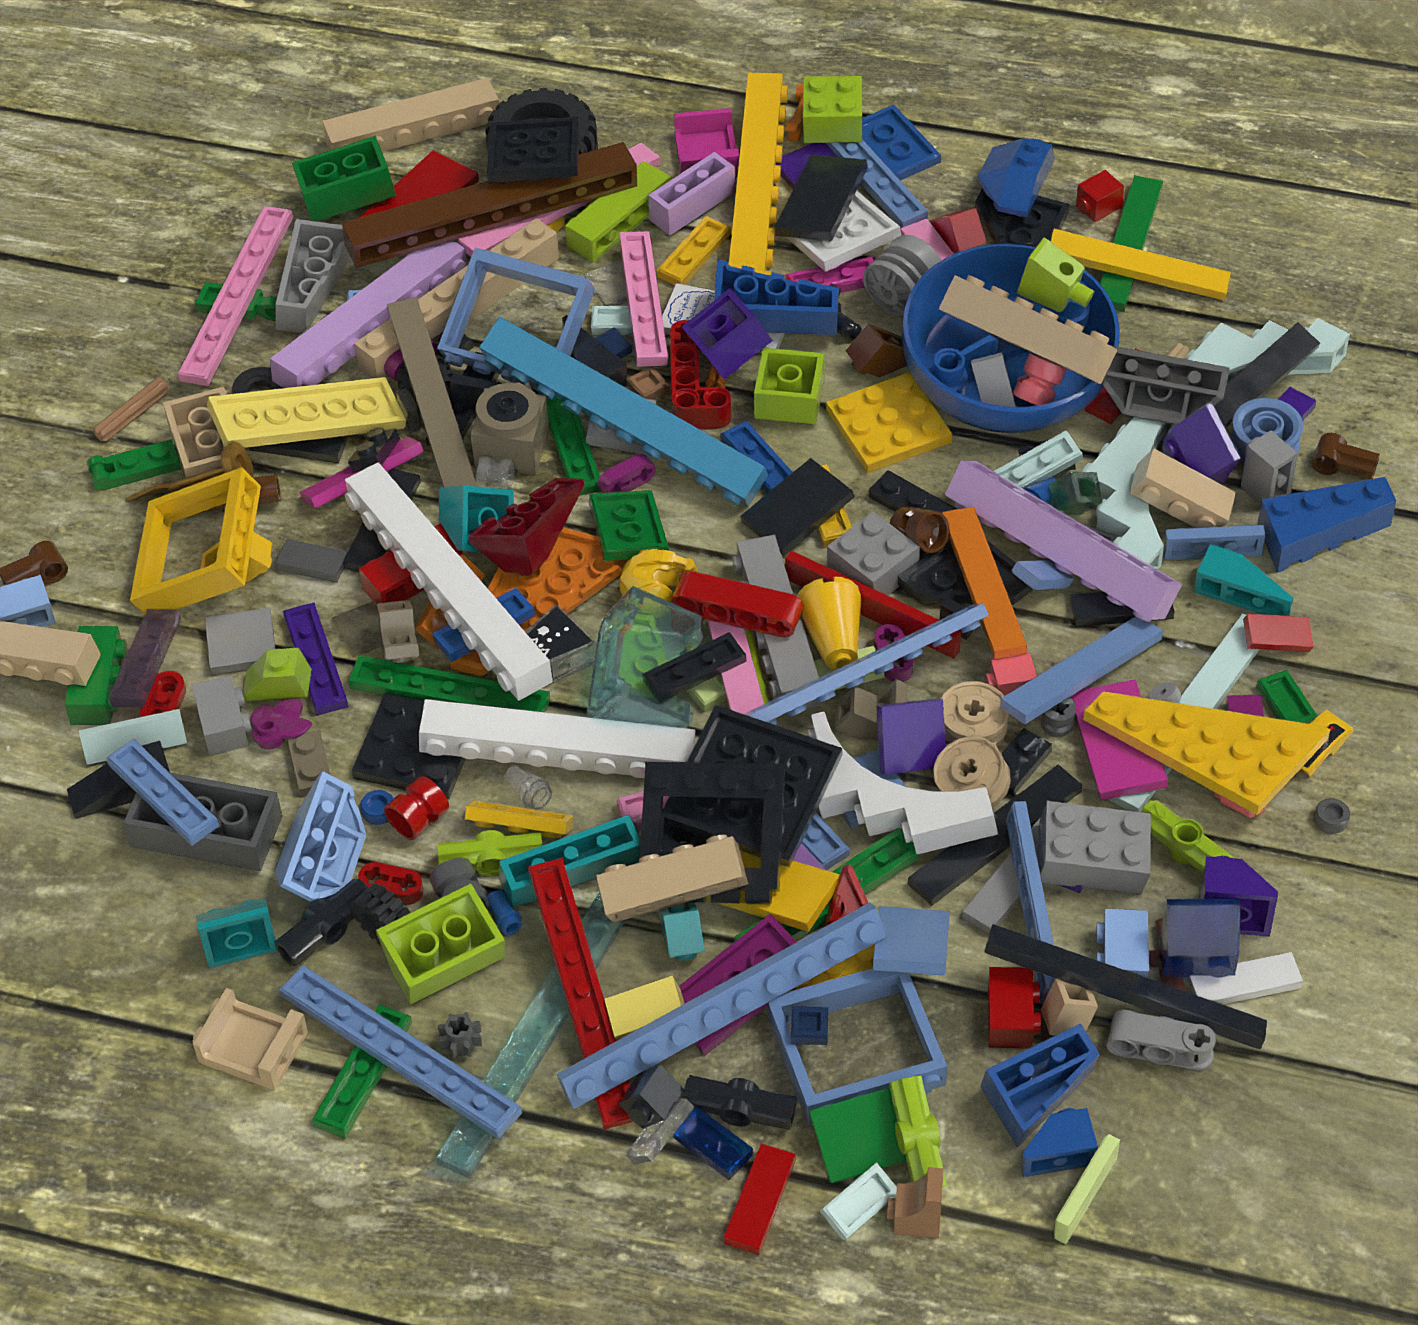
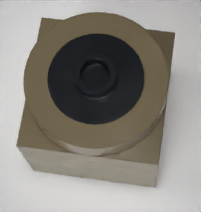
M502 383L489 389L485 388L476 403L477 415L471 431L475 468L494 470L496 467H502L503 472H509V469L512 468L516 469L519 474L536 476L549 433L546 395L535 394L530 388L517 383Z

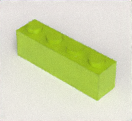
M645 161L637 166V187L599 197L597 200L592 201L580 214L569 220L565 225L567 247L594 263L619 242V232H631L650 216L648 195L669 182L671 176Z

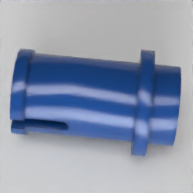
M493 891L487 896L489 902L488 908L496 920L495 924L504 935H513L522 927V916L518 911L513 910L504 891Z

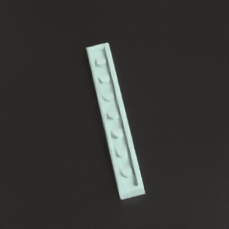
M1245 614L1240 616L1182 694L1180 704L1217 709L1260 649H1247L1243 623ZM1163 764L1167 777L1172 768ZM1156 790L1108 800L1128 811L1141 812L1143 806L1148 803Z

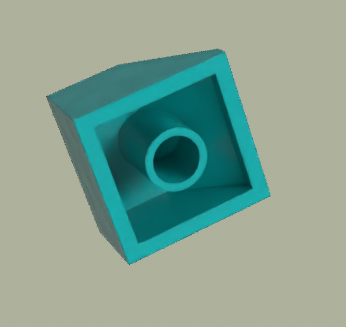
M468 485L439 487V521L456 548L460 551L480 552L469 542L468 536L490 517H495L498 520L506 515V508L514 504V490Z
M265 898L247 900L235 906L212 909L206 913L196 915L198 931L209 969L277 951Z

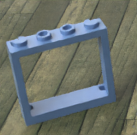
M475 247L437 347L445 358V362L457 367H462V364L473 366V370L484 375H490L491 372L501 374L503 379L512 383H518V381L510 376L511 372L502 367L500 370H497L484 361L486 358L484 355L459 349L487 272L575 296L556 349L571 356L595 290L590 280L582 276ZM529 383L531 387L537 389L535 385Z
M872 968L790 991L767 1003V1019L807 1125L811 1124L808 1114L811 1110L890 1088V1082L902 1078L921 1075L925 1093H931L932 1089L946 1085L947 1064L909 973L875 971ZM901 993L929 1062L814 1094L796 1044H791V1031L788 1024H791L792 1006L828 1007V1013Z

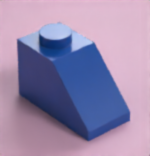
M1066 1108L1048 1117L1023 1152L1021 1168L1023 1177L1088 1166L1098 1149L1087 1108L1078 1110Z

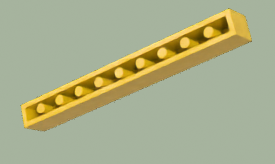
M748 72L729 266L741 269L742 265L755 268L757 273L771 276V271H767V267H773V249H769V246H775V230L771 228V225H775L777 222V207H773V204H778L779 186H775V183H780L781 166L776 165V163H782L783 145H778V143H784V125H780V123H786V105H782V103H787L788 86L783 85V73Z

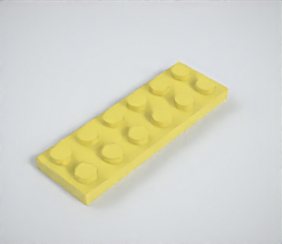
M386 377L210 396L207 401V408L224 446L236 442L246 448L364 434L376 428H384V430L396 428L398 430L404 429L406 424V418Z

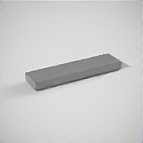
M1040 818L1031 828L1037 861ZM1012 852L962 911V918L988 934L992 924L1000 926L1021 900Z

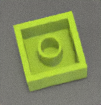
M862 76L804 77V143L862 142Z
M763 348L754 390V418L817 424L825 379V353Z

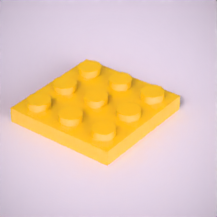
M910 372L826 402V411L867 474L952 443L951 431L925 393L915 382Z

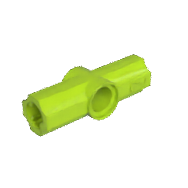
M1150 800L1143 806L1141 812L1151 813V835L1169 848L1170 856L1174 861L1181 864H1191L1203 873L1206 856H1228L1235 858L1203 834L1202 826L1197 821L1180 818L1157 800Z
M487 830L477 834L473 840L438 843L439 865L450 859L464 858L468 859L472 863L474 870H477L481 875L497 876L499 875V861L542 846V835L539 832L504 836L499 831Z
M921 1075L902 1078L889 1083L897 1117L895 1123L897 1142L901 1153L906 1156L912 1182L922 1178L927 1173L928 1167L943 1168L938 1149L941 1145L939 1127L935 1116L930 1114ZM943 1171V1186H942V1187H945V1186H947V1183H946V1177H945V1174H944V1171Z

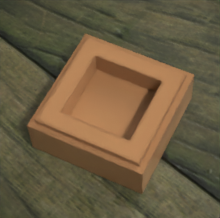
M653 366L626 379L627 387L632 392L646 399L654 400L669 392V384Z

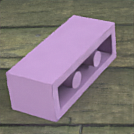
M713 152L648 195L650 221L669 236L735 193V167L716 152Z

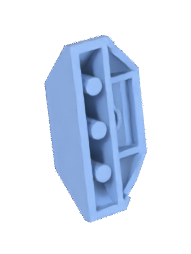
M324 771L319 774L295 814L275 870L280 887L310 902L331 897L351 881L366 838L360 811L354 800L353 787Z

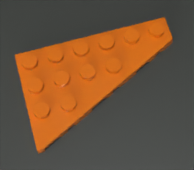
M563 527L548 559L535 573L522 576L518 573H506L498 567L487 589L495 598L514 588L520 591L534 607L535 617L519 625L528 634L556 606L567 615L619 577L625 564L630 559L604 561L598 536ZM476 650L471 651L452 663L450 661V666L453 670L478 677H483L489 672L483 666Z

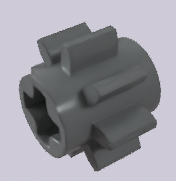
M468 1012L456 1015L449 1014L445 1025H438L439 1036H441L438 1039L440 1049L445 1050L449 1048L452 1058L466 1055L471 1057L474 1047L482 1046V1039L479 1034L482 1032L480 1021L471 1022Z

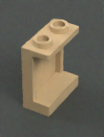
M226 988L221 997L216 998L212 1003L209 1017L204 1026H200L196 1030L192 1045L198 1063L276 1090L307 1036L308 1030L303 1013L291 1009L285 1018L238 1001L234 990Z

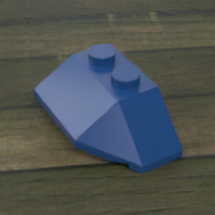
M1022 138L992 148L978 174V182L987 196L994 201L993 205L997 211L1027 218L1054 163L1053 146L1039 139Z

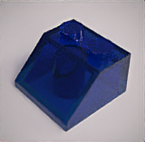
M1167 899L1160 934L1163 976H1176L1179 978L1189 976H1212L1216 978L1235 976L1240 946L1239 899Z

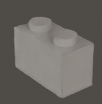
M1271 430L1260 438L1255 437L1246 447L1241 488L1260 505L1261 499L1291 494L1298 452Z
M231 675L192 684L209 756L249 746L246 733L251 732L252 728L248 712H240L239 707L245 706L241 686L234 688Z

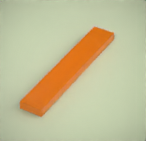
M974 506L942 512L948 520L950 529L949 539L973 604L984 603L989 616L980 619V623L994 659L1027 654L1026 641Z

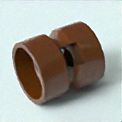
M906 506L898 509L890 519V524L920 546L919 551L928 553L938 552L948 541L950 533L949 523L941 512Z

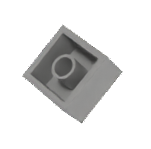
M873 511L827 546V567L889 595L899 587L898 575L919 561L920 546Z

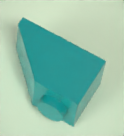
M685 902L658 910L665 947L669 957H676V960L684 961L696 958L697 953L705 952L699 910L695 903Z

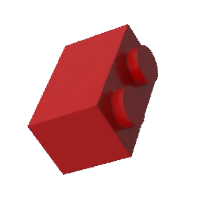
M989 967V1048H1031L1033 1045V1035H1040L1041 1015L1040 1013H1034L1033 1004H1039L1040 982H1033V970L1025 967Z

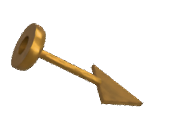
M235 442L223 448L221 467L173 483L152 485L126 497L125 500L128 502L169 490L174 491L241 467L253 478L252 462L245 448Z

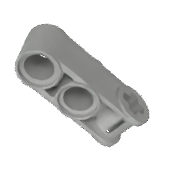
M1122 1009L1117 1010L1113 1014L1106 1046L1110 1053L1119 1057L1136 1058L1159 1065H1172L1194 1071H1202L1210 1067L1213 1062V1048L1216 1044V1035L1211 1028L1203 1024H1193L1169 1017L1146 1015ZM1199 1034H1202V1041L1198 1040ZM1195 1055H1198V1061H1194Z

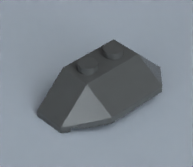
M1112 346L1117 349V352L1102 384L1122 415L1177 425L1204 406L1211 403L1215 406L1223 400L1230 367Z

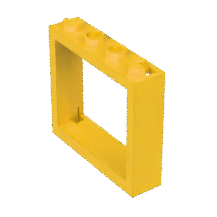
M243 467L148 501L130 601L149 619L245 586L261 486ZM226 503L216 563L161 582L172 523Z

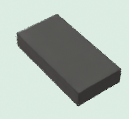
M287 539L276 561V567L280 571L338 583L344 570L343 560L347 555V551Z

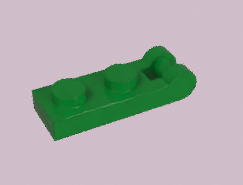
M172 439L108 457L92 456L87 461L88 470L93 475V486L99 491L181 470Z

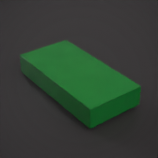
M1287 669L1257 680L1256 688L1276 719L1310 724L1318 717Z

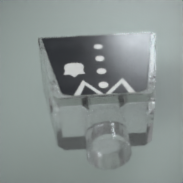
M558 605L552 607L525 631L550 660L552 683L597 663L596 642Z

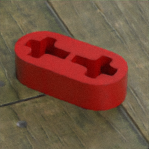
M379 862L368 863L359 871L358 879L366 884L368 888L373 884L369 883V880H374L375 876H379L380 879H376L374 884L377 883L379 886H385L387 892L389 890L392 891L396 899L399 898L403 902L402 905L415 904L423 896V882L421 876L416 871ZM408 884H413V887H409L407 891H402V888H406Z

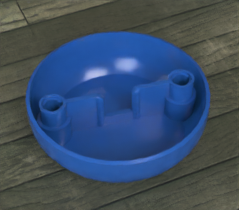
M991 244L963 250L943 259L931 267L915 284L904 309L902 320L903 352L907 367L915 382L925 395L944 412L965 424L983 430L1000 433H1026L1048 428L1070 419L1087 407L1104 388L1102 383L1099 384L1067 369L1061 384L1053 388L1056 396L1052 403L1037 406L1015 395L1013 397L1016 407L983 403L979 395L971 360L1002 353L1013 392L1018 378L1025 377L1023 366L1031 352L998 338L994 334L987 333L939 310V307L954 276L956 275L966 280L967 276L970 275L985 282L983 288L989 291L992 286L1009 293L1007 299L1015 302L1016 298L1020 297L1034 304L1032 310L1040 313L1042 308L1059 315L1058 322L1065 324L1066 320L1069 319L1083 326V333L1090 336L1092 330L1110 338L1107 343L1108 345L1119 347L1120 328L1114 305L1104 288L1086 270H1084L1080 283L1095 291L1092 299L1086 307L1070 300L1065 309L1058 312L1017 294L1028 258L1036 247L1016 244Z

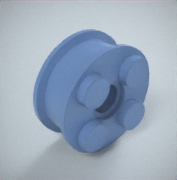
M1258 398L1244 403L1236 410L1233 417V430L1230 439L1242 462L1245 463L1246 447L1249 442L1255 437L1260 438L1270 430L1296 452H1299L1303 421L1300 414L1291 405L1277 399Z

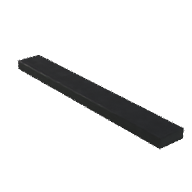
M992 924L984 950V953L1174 1020L1206 1025L1216 1035L1256 1049H1261L1264 1044L1267 1027L1266 1019Z

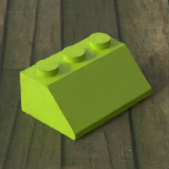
M472 884L456 890L376 930L393 976L410 1005L505 958V939Z

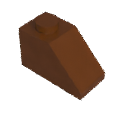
M869 323L845 350L853 360L851 363L853 368L862 375L868 373L880 378L907 366L904 358L902 336Z

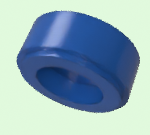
M374 790L367 793L360 803L364 820L374 825L389 822L385 816L384 807L394 799L393 796L383 790Z

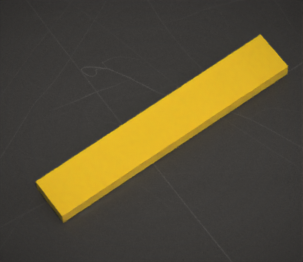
M1058 229L1053 230L1051 242L1085 267L1225 300L1231 273L1229 271Z

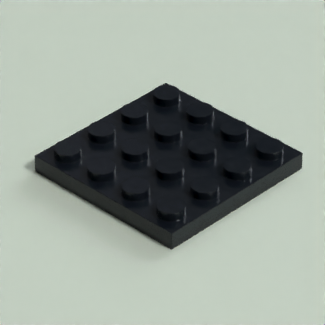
M715 705L687 762L785 765L781 865L790 868L841 760L843 751L841 747ZM668 798L662 814L665 816V824L707 839L717 835L733 836L739 846V850L761 857V824L764 798Z

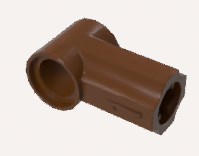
M1325 433L1318 442L1311 465L1317 472L1323 475H1334L1341 471L1370 480L1375 475L1380 454L1347 445L1345 438L1339 434Z
M42 541L31 548L28 556L1 567L0 578L4 586L41 575L43 582L55 583L66 576L68 566L54 542Z

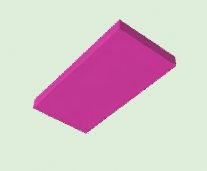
M1136 679L1083 689L1070 696L1076 704L1075 717L1100 801L1168 787V780L1161 762L1083 720L1084 710L1103 691L1141 697Z

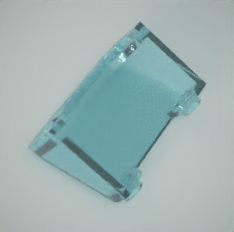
M632 586L605 614L598 632L587 717L687 729L693 718L690 703L680 700V694L659 704L643 682L642 674L691 651V649L697 648L703 637V632L700 630L702 616Z

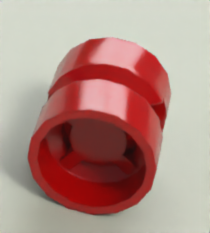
M419 776L407 786L406 795L398 794L384 807V813L389 823L400 835L408 840H415L428 828V821L435 822L449 809V802L445 794L432 780L425 776Z

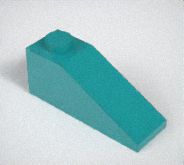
M1210 544L1197 571L1194 593L1262 615H1291L1294 597L1240 553Z

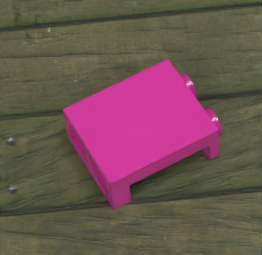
M727 108L675 113L674 132L680 174L713 152H716L735 167V178H737L739 151L735 144L732 110Z

